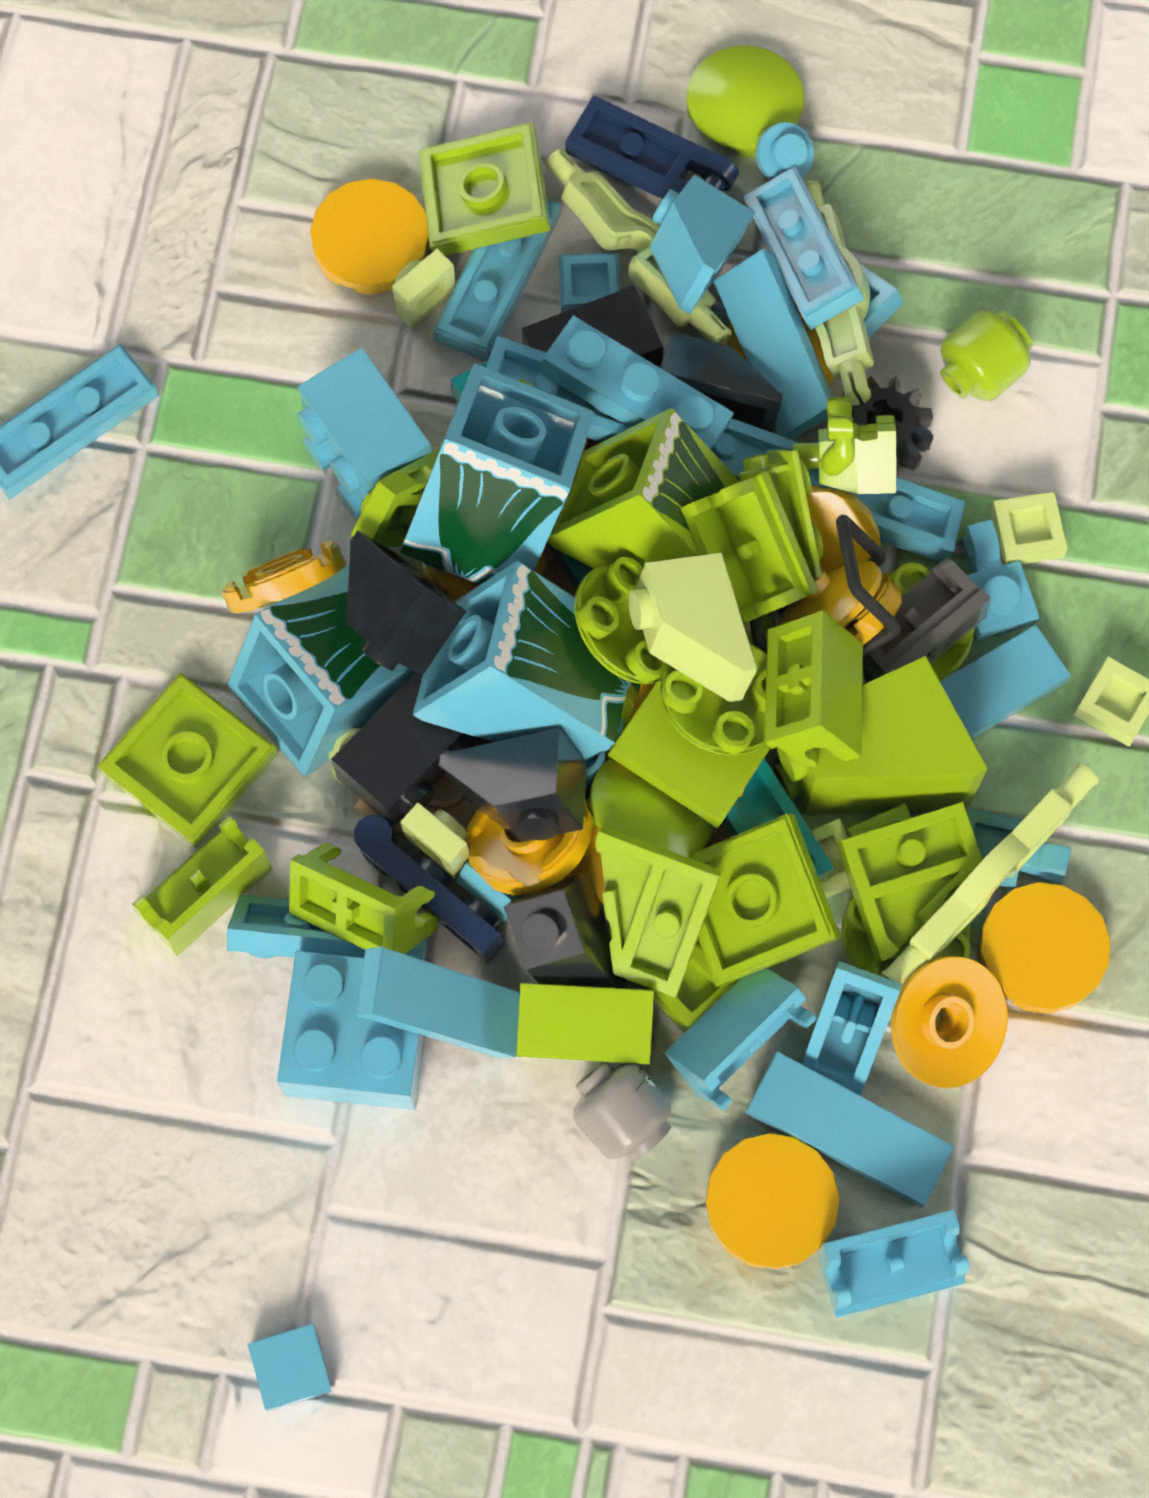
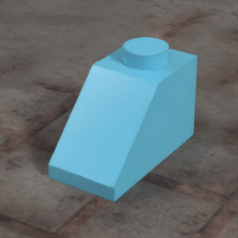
M693 175L680 194L670 189L661 201L652 218V221L659 224L660 228L649 247L679 308L688 314H691L731 258L756 213L696 175Z

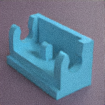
M766 968L740 979L664 1053L698 1097L704 1098L723 1111L733 1100L718 1088L789 1019L804 1028H808L817 1017L801 1006L806 998L797 986Z
M955 1210L824 1243L818 1250L817 1255L835 1318L964 1285L966 1283L964 1276L969 1273V1261L967 1256L961 1255L956 1235L959 1234L960 1226Z

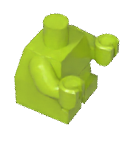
M829 397L827 399L828 428L818 430V443L793 444V450L797 449L799 460L805 464L807 469L819 468V484L856 494L896 493V427L894 415L876 416V423L858 425L853 423L852 405L849 398Z

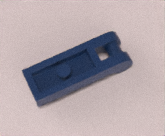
M595 95L592 96L565 140L567 154L662 200L670 189L680 194L688 181L684 180L688 171L701 176L702 180L725 192L731 189L739 175V169L729 159Z
M370 815L357 823L354 828V840L367 862L405 894L417 886H423L435 892L434 897L428 903L423 904L421 908L436 915L437 922L488 964L504 946L500 933L495 929L501 920L474 896H471L464 903L446 887L452 881V878L429 857L423 854L415 862L399 848L398 839L386 819L381 816Z

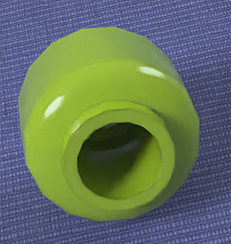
M979 310L943 340L940 352L945 367L940 370V375L951 391L960 398H965L970 394L981 401H993L1029 369L1031 363L1029 350L1033 346L1032 340L1024 327L1008 312L999 311L995 314L989 310Z

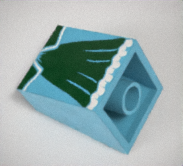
M474 363L400 553L419 560L430 567L442 569L480 585L515 561H519L534 571L571 489L595 412Z
M515 561L455 601L467 612L423 674L413 711L415 717L431 724L492 742L561 728L583 760L592 757L600 751L610 749L616 743L623 729L621 715L626 691L631 682L616 676L606 669L586 646L576 623L575 597L519 561Z
M349 565L317 585L287 597L256 613L227 684L303 777L311 774L329 760V753L333 750L336 740L350 729L362 728L416 673L398 663L394 671H390L372 660L361 650L366 640L346 623Z

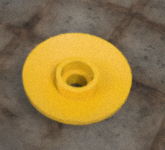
M872 561L857 562L861 584L874 597L882 582V571ZM844 566L827 574L821 568L822 575L817 578L813 577L818 592L791 603L777 626L823 610L844 627L865 607L850 592Z
M958 956L939 957L919 967L902 986L891 1018L893 1046L904 1068L919 1081L938 1088L961 1087L979 1078L993 1064L1005 1040L1008 1012L1003 990L997 979L986 967L968 958ZM941 1010L942 1020L939 1026L935 1028L936 1016Z

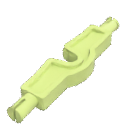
M558 149L553 152L546 161V168L565 186L561 195L562 200L580 218L598 244L606 250L631 248L640 252L632 258L628 266L629 278L652 298L676 325L683 327L691 324L705 340L725 345L731 338L732 331L712 312L711 308L715 298L708 290L691 314L679 308L649 248L660 226L648 216L632 209L599 172L591 171L585 173L567 154L565 149Z
M806 181L808 190L865 299L815 328L828 369L836 380H842L844 397L851 400V405H860L858 394L864 403L871 397V391L868 387L864 370L874 365L864 318L870 305V286L857 259L846 249L840 220L830 204L824 205L821 185L816 181Z
M1077 764L1071 774L1055 790L1052 789L1021 823L982 860L955 893L912 937L909 946L881 973V976L901 983L903 986L914 971L923 964L936 959L983 910L998 886L1007 877L1011 879L1069 817L1071 810L1098 784V777L1085 765Z

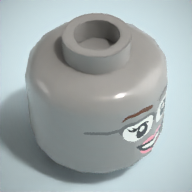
M601 1062L575 1086L583 1096L574 1107L573 1119L608 1159H618L627 1156L631 1162H634L655 1147L671 1129L670 1124L666 1121L671 1112V1102L639 1064L622 1063L612 1069L607 1062Z

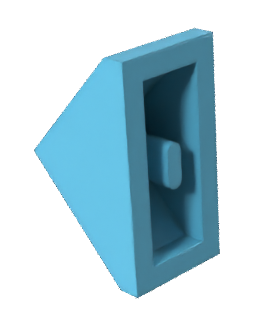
M839 961L826 992L802 1065L861 1096L902 984Z

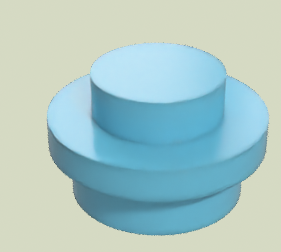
M787 122L779 123L767 128L760 136L756 146V162L761 172L768 179L772 180L794 166L803 178L812 166L814 159L813 144L807 132L800 126Z

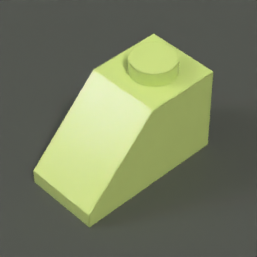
M722 553L645 563L636 589L631 590L629 594V613L634 628L636 630L643 629L649 653L729 702L742 700L757 668Z

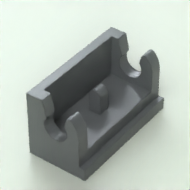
M946 557L931 570L927 577L902 597V604L894 616L901 625L900 633L894 639L864 656L862 666L874 679H877L924 656L932 664L987 617L990 596L983 589H980L956 563Z

